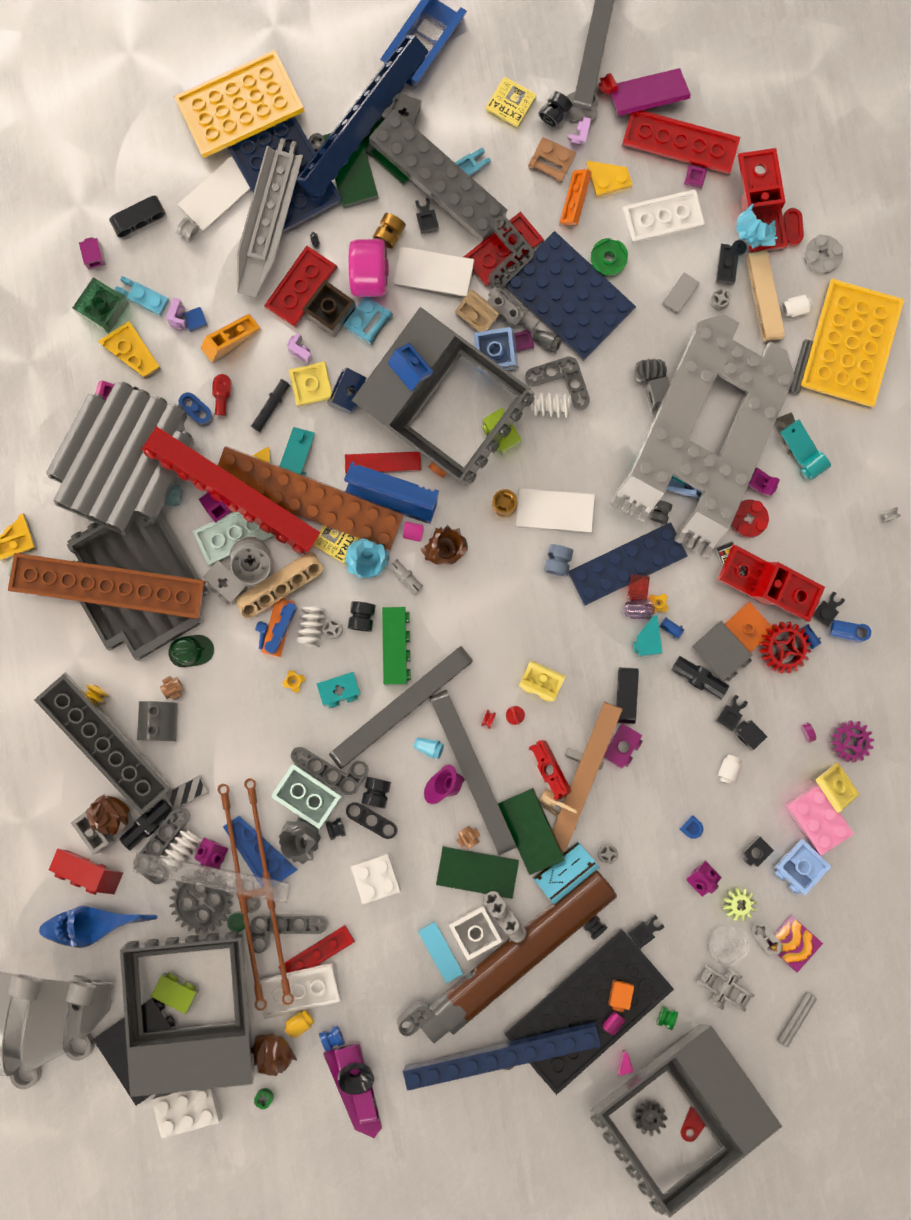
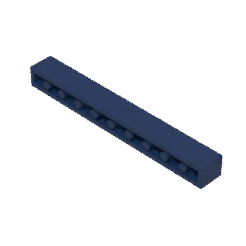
M405 35L296 179L310 195L320 197V195L326 192L327 186L338 176L339 170L348 163L351 154L360 147L361 141L370 134L373 125L382 118V113L392 105L395 96L403 90L404 84L413 77L414 71L424 61L429 51L415 35Z
M597 1022L406 1065L403 1069V1076L407 1091L601 1047V1038Z

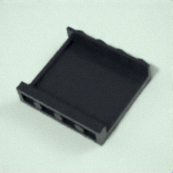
M151 998L142 1005L143 1032L176 1029L175 1019L171 1015H167L164 1010L166 1008L165 1004L155 998ZM124 1017L95 1037L93 1041L130 1096ZM151 1095L130 1098L137 1106Z

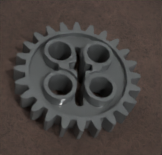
M198 869L195 872V876L192 872H188L189 878L181 876L183 883L177 881L176 885L179 888L171 890L175 893V896L169 897V899L174 900V903L169 905V907L175 908V911L171 914H177L178 917L175 921L182 920L181 927L188 925V931H191L193 927L195 928V933H199L201 928L203 933H207L208 927L211 931H214V924L221 927L220 920L227 921L225 914H231V911L227 909V907L233 906V903L228 902V899L233 898V895L227 894L231 888H225L224 886L227 884V881L221 883L222 876L219 875L215 878L214 871L208 875L207 869L202 874ZM197 882H201L204 885L202 893L197 892L195 889ZM188 890L192 891L197 898L204 897L203 902L214 908L215 912H212L205 904L199 905V900L190 895ZM212 894H216L220 898L217 905L213 904L210 900ZM185 898H189L192 901L190 909L186 908L183 904ZM200 910L207 912L208 917L206 920L199 918Z

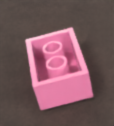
M818 784L785 804V807L803 835L819 855H823L854 835L840 812L837 813Z

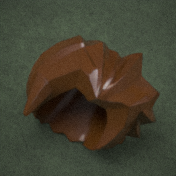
M447 524L444 529L442 527L439 529L435 528L429 543L424 546L425 548H420L427 561H431L436 565L454 564L466 554L468 544L466 538L461 535L460 528L451 529Z
M103 794L90 804V807L86 810V815L93 831L97 829L102 834L110 833L117 835L129 823L127 814L130 812V809L123 801Z
M274 1033L271 1035L255 1036L252 1054H254V1065H257L258 1073L277 1076L289 1067L292 1059L297 1061L292 1048L283 1037L277 1036Z

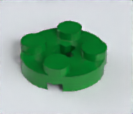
M604 238L594 245L590 255V262L594 269L604 277L618 275L627 265L628 251L621 241ZM605 254H613L614 257L612 258V261H606Z

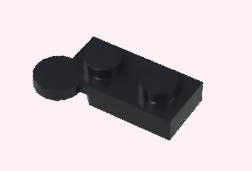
M737 240L732 246L721 243L715 282L735 284L738 257L743 255L747 249L744 241Z

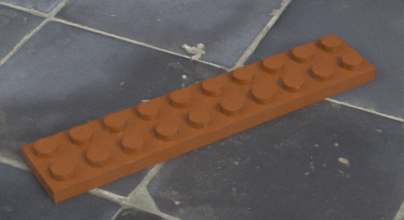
M224 446L218 466L285 510L359 539H367L376 544H382L385 549L391 550L404 515L403 513L231 447Z
M14 553L8 591L199 619L205 581Z

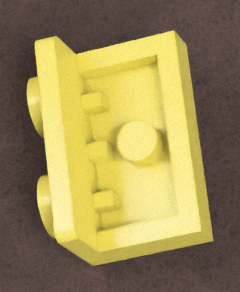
M530 660L519 686L528 693L540 695L543 700L554 702L566 676Z

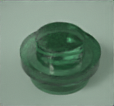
M233 913L229 916L227 926L231 931L241 932L245 929L243 914Z

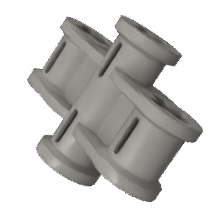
M491 891L487 893L484 897V904L490 914L496 918L502 930L513 942L523 941L526 937V929L520 920L515 917L510 907L497 892Z
M705 965L704 973L700 979L696 980L697 983L714 992V995L708 1001L722 1010L727 1000L745 1012V1007L749 1000L755 996L750 991L736 984L739 978L742 979L743 976L730 967H727V973L723 976L713 968Z

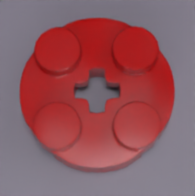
M743 500L738 507L731 527L742 537H757L768 526V511L760 501ZM747 514H750L754 517V520H752V524H749L748 521L744 520V518L747 517Z

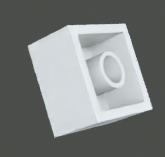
M389 853L351 866L362 904L401 891Z
M484 905L449 924L467 961L502 942Z

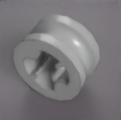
M898 507L881 513L885 517L884 522L901 516L897 513Z

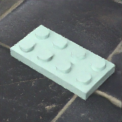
M233 512L216 523L213 521L193 530V534L208 566L230 557V550L233 544L241 538L256 537L265 541L275 535L262 531L258 524L248 522L243 518L244 515L239 512Z

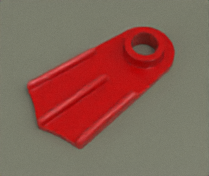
M691 1105L680 1131L681 1137L687 1142L695 1141L705 1127ZM693 1130V1135L687 1136L686 1132Z

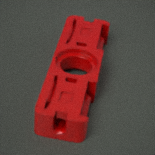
M539 740L536 742V745H531L529 750L533 751L539 763L537 767L545 783H549L555 795L553 799H562L570 794L571 788L547 741ZM549 764H551L554 769L551 775H548L546 771V768Z

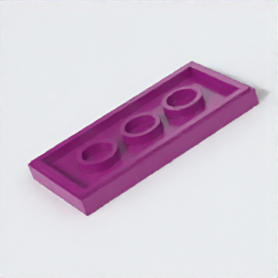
M680 68L617 83L618 90L610 92L618 116L690 99V91Z

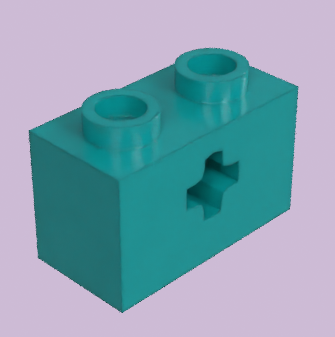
M354 672L316 683L323 706H328L329 709L339 706V702L347 700V703L358 700L357 696L361 695ZM338 686H340V688L345 689V691L342 692V696H339V694H335L334 692L337 691Z

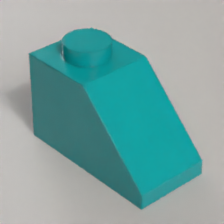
M658 615L651 617L635 638V642H633V651L637 653L638 657L661 655L663 653Z

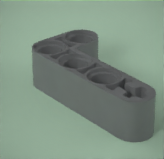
M296 747L291 752V759L295 764L346 795L355 794L369 772L368 765L363 761L354 762L348 772L345 773L306 748ZM303 751V756L310 758L311 755L312 758L308 763L303 759L297 760L298 756L296 753ZM316 760L322 764L319 771L312 769V763ZM358 764H362L365 767V772L362 775L355 773V766ZM332 770L338 773V779L334 782L328 778V774ZM347 781H352L355 785L354 790L351 792L346 791L344 788Z
M174 809L134 859L133 865L136 871L153 884L164 883L169 878V870L158 860L160 855L165 853V849L169 848L170 842L173 843L174 837L180 834L179 831L183 830L189 822L190 812L187 809ZM183 812L182 817L184 818V820H178L176 822V820L178 819L177 813ZM166 827H170L173 831L169 838L164 835ZM154 842H157L160 845V851L158 853H155L152 850V845ZM142 858L148 861V866L145 869L140 866ZM157 870H161L163 872V878L161 881L155 878V872Z
M271 914L257 915L251 921L250 930L255 953L264 952L270 945V934H274ZM276 914V919H282L285 922V927L278 929L279 934H321L328 928L329 924L328 919L323 915ZM260 918L265 921L264 929H259L256 926L257 919ZM296 919L303 920V929H297L295 927L294 923ZM308 919H311L310 923H316L320 919L324 926L318 929V926L311 925L310 930H308ZM256 939L264 940L265 946L263 949H259L256 946Z

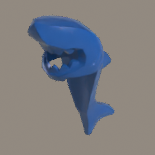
M78 906L44 922L40 926L39 933L45 939L60 945L85 948L98 942L121 926L135 922L155 920L158 916L151 914H119L89 906Z

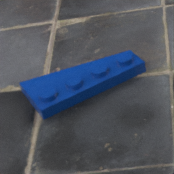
M238 816L232 820L236 848L263 888V867L256 830L241 816ZM226 824L223 826V828L229 836L228 826ZM262 837L268 872H270L273 887L298 869Z

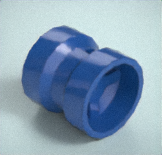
M338 1025L332 1027L329 1032L323 1031L319 1033L321 1043L326 1052L332 1050L336 1045L341 1046L345 1044Z

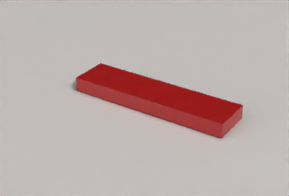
M419 451L345 454V474L348 472L351 461L354 462L355 466L360 465L381 473L421 471V453Z
M342 926L284 963L286 973L316 967L354 943L355 940L347 926Z

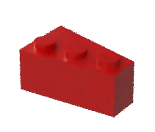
M57 848L48 869L55 873L54 877L61 880L68 879L71 885L79 888L83 886L86 888V892L96 895L97 892L115 895L123 875L121 871L110 870L106 868V865H99L90 861L89 858Z

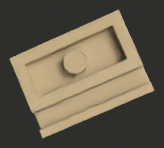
M473 289L469 291L468 295L455 310L460 317L478 332L488 331L500 315L496 309L489 305Z

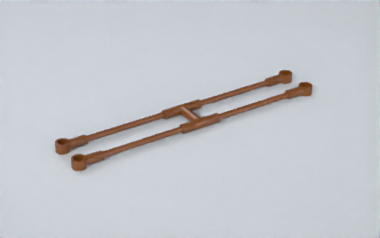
M248 778L245 780L244 786L248 791L249 802L252 805L263 867V888L245 891L230 815L231 807L228 795L230 788L226 784H220L217 791L221 795L223 810H225L237 878L235 881L241 914H243L256 997L254 1006L257 1010L262 1011L267 1007V1001L263 997L262 986L258 977L248 919L247 899L266 895L282 976V1002L285 1005L292 1004L294 1002V995L291 993L289 979L286 975L275 913L276 905L270 872H268L258 817L255 791L257 783L254 779ZM249 781H253L254 783L253 787L248 788L247 783ZM223 786L227 788L225 793L220 791ZM286 995L291 996L292 1000L290 1003L285 1001ZM259 1001L264 1002L263 1008L258 1007L257 1003Z

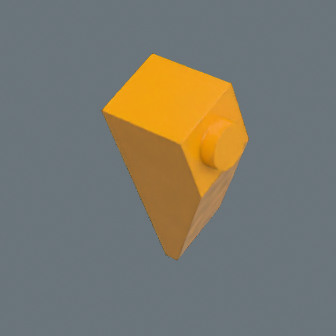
M247 314L207 335L202 343L201 350L211 362H214L227 355L260 330V326L250 314Z

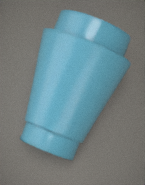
M417 737L414 748L432 759H439L443 752L444 744L438 740Z

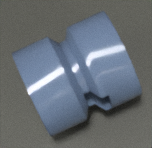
M550 544L547 554L550 558L545 562L544 571L553 575L567 577L570 568L568 562L572 560L574 550L565 546Z

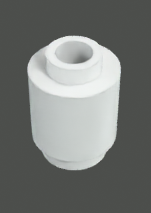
M803 294L787 299L782 304L785 316L795 317L809 313L810 308H812L811 298Z
M728 754L724 758L718 776L721 777L720 781L730 785L732 782L736 783L742 768V759Z

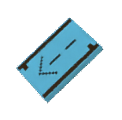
M576 842L563 853L564 861L543 869L533 877L553 904L557 903L599 868L598 864L579 842Z

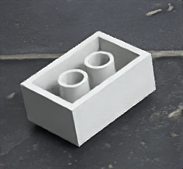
M215 1088L158 1094L151 1099L161 1139L217 1124L222 1120Z

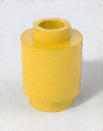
M307 1010L300 1011L285 1022L286 1027L284 1029L289 1037L298 1038L312 1028L311 1025L315 1022Z

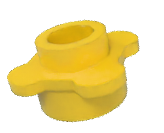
M652 594L649 596L651 613L660 611L665 613L668 611L669 607L666 603L668 597L666 594H661L660 596Z
M290 670L287 673L286 680L283 681V686L285 688L289 687L293 692L297 693L300 691L301 684L305 682V677L296 674L294 670Z

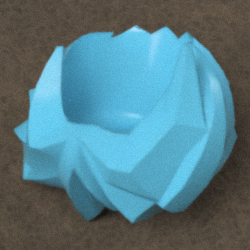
M751 204L737 218L735 230L739 234L738 239H746L747 244L751 245L752 249L760 245H776L775 239H778L775 236L776 221L774 220L770 225L762 223L752 211L754 204Z
M360 539L348 546L344 563H348L349 573L356 574L358 578H371L372 576L376 577L383 571L384 566L389 565L390 556L382 544H376L367 539Z

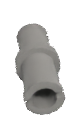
M395 559L388 566L400 578L399 581L401 583L404 582L414 594L423 587L412 575L413 572L411 570L408 571L398 559Z

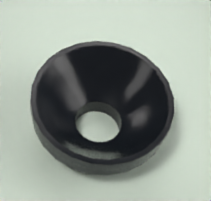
M350 1063L341 1069L338 1075V1086L347 1094L356 1095L364 1093L374 1083V1075L371 1068L362 1063ZM352 1069L360 1070L357 1074L350 1073Z

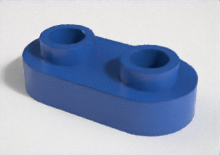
M186 392L180 396L179 405L184 408L186 414L196 423L206 425L211 421V410L193 393ZM187 401H192V405L186 406ZM206 413V417L202 419L200 414Z

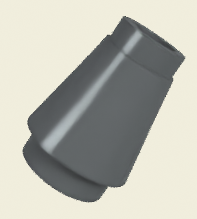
M538 329L533 335V340L550 352H556L562 342V338L558 334Z

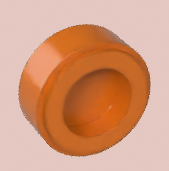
M433 462L428 467L442 478L447 474V472Z

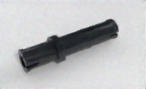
M280 379L274 391L269 393L270 397L251 425L253 429L261 433V430L278 404L282 403L283 396L291 386L288 382Z

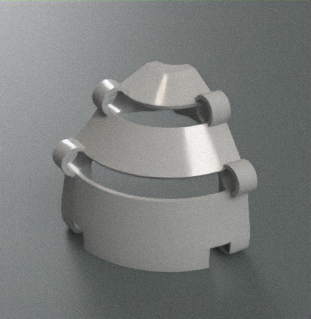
M0 971V1076H10V1080L16 1088L28 1089L40 1080L42 1074L41 1066L63 1054H66L68 1058L75 1061L88 1057L95 1047L94 1037L91 1035V1032L110 1011L113 983L92 980L80 975H74L72 981L66 982ZM12 997L28 1000L21 1034L20 1059L4 1055L5 1032ZM69 1004L68 1032L63 1041L64 1023ZM75 1037L86 1041L87 1050L84 1054H78L73 1050L72 1041ZM20 1066H23L27 1072L33 1071L31 1082L21 1080L19 1077Z

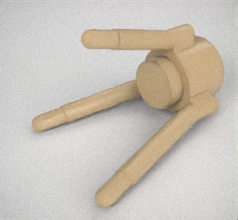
M545 789L540 799L543 808L549 810L557 818L559 813L552 808L555 805L573 813H578L576 809L558 801V799H553L555 795L552 789Z

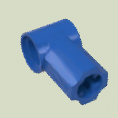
M833 620L830 629L831 637L853 640L857 643L868 640L872 634L870 627L866 624H855L839 620ZM858 628L865 632L864 638L858 637Z

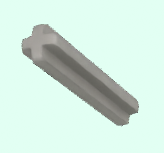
M807 993L779 1039V1043L783 1046L789 1047L817 1000L814 995Z

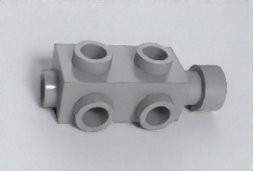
M494 287L488 294L490 298L487 303L505 317V321L509 324L516 326L523 323L529 332H532L539 324L540 320L528 314L529 310L503 289Z

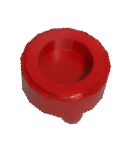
M511 706L506 712V720L512 725H519L525 718V713L519 706Z

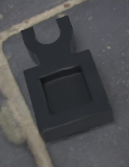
M425 198V206H421L419 200L415 201L416 208L420 211V213L416 214L421 234L439 229L435 210H429V198Z
M834 591L830 594L828 603L823 600L812 616L826 628L839 613L836 607L842 605L845 599L841 598L839 602H835L834 596L837 593Z
M734 695L732 698L731 707L725 705L716 719L717 723L731 732L743 716L739 711L748 704L747 701H744L741 706L737 705L736 700L739 697L737 695Z
M656 915L650 918L647 925L642 921L627 932L639 949L655 938L653 932L664 928L663 924H660L658 927L653 925V922L658 919Z

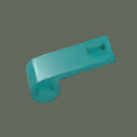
M799 419L780 432L800 465V472L805 479L813 480L831 467L829 459L824 453L817 450Z
M293 427L280 467L306 476L307 473L304 472V465L315 432Z

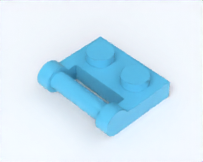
M364 297L345 322L344 327L371 345L374 341L373 338L387 319L393 316V313L371 298ZM379 312L381 314L380 318L368 334L364 333L365 329Z

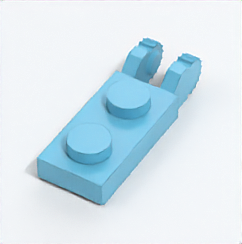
M480 148L455 163L471 177L479 172L480 169L489 165L491 160L490 158H485L478 164L475 162L474 159L485 153V150Z
M124 276L120 278L122 283L132 288L130 292H127L123 288L116 286L114 290L117 293L125 296L129 301L161 316L169 301L167 297Z

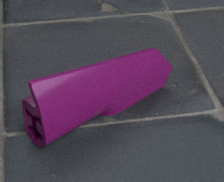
M360 1043L325 1051L323 1053L354 1130L375 1138L382 1129L373 1087L364 1093L353 1095L343 1092L338 1086V1075L341 1069L353 1062L364 1064ZM352 1069L350 1071L351 1074L360 1072L359 1069Z

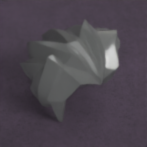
M298 818L297 822L287 821L279 835L280 840L278 843L285 857L292 859L293 862L299 861L301 864H304L307 861L313 860V853L318 849V842L321 836L318 833L317 827L302 818Z

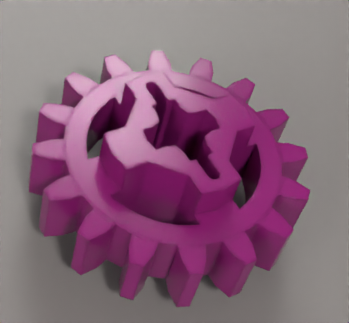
M850 720L848 721V726L845 722H842V728L835 727L837 734H831L835 741L830 742V744L836 746L832 751L839 752L838 758L844 756L845 762H848L850 758L852 763H855L857 758L863 761V755H870L867 750L874 748L870 745V742H873L874 739L869 738L872 731L866 732L867 725L860 727V721H856L854 725L853 721ZM850 728L858 730L860 734L854 733ZM843 734L844 737H843L842 742L840 743V738H841V735ZM852 738H859L853 743L854 745H846ZM849 749L854 755L848 754L844 750Z

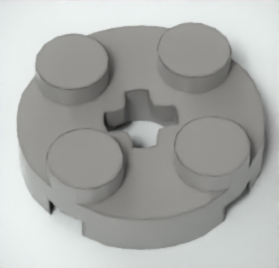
M818 235L805 248L804 258L807 261V266L819 274L834 271L842 261L843 246L831 236ZM819 251H826L828 257L821 258Z

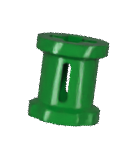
M268 1088L260 1089L254 1098L255 1106L260 1109L268 1108L274 1099L273 1092ZM262 1094L264 1097H268L266 1103L264 1100H260Z

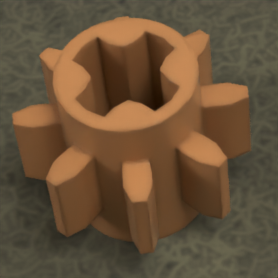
M168 676L162 680L164 685L160 686V689L166 699L171 697L172 700H176L182 696L180 691L184 690L177 677L173 679Z
M469 825L457 833L460 837L457 839V842L461 848L465 846L468 850L480 842L477 838L480 836V833L476 827L471 829Z

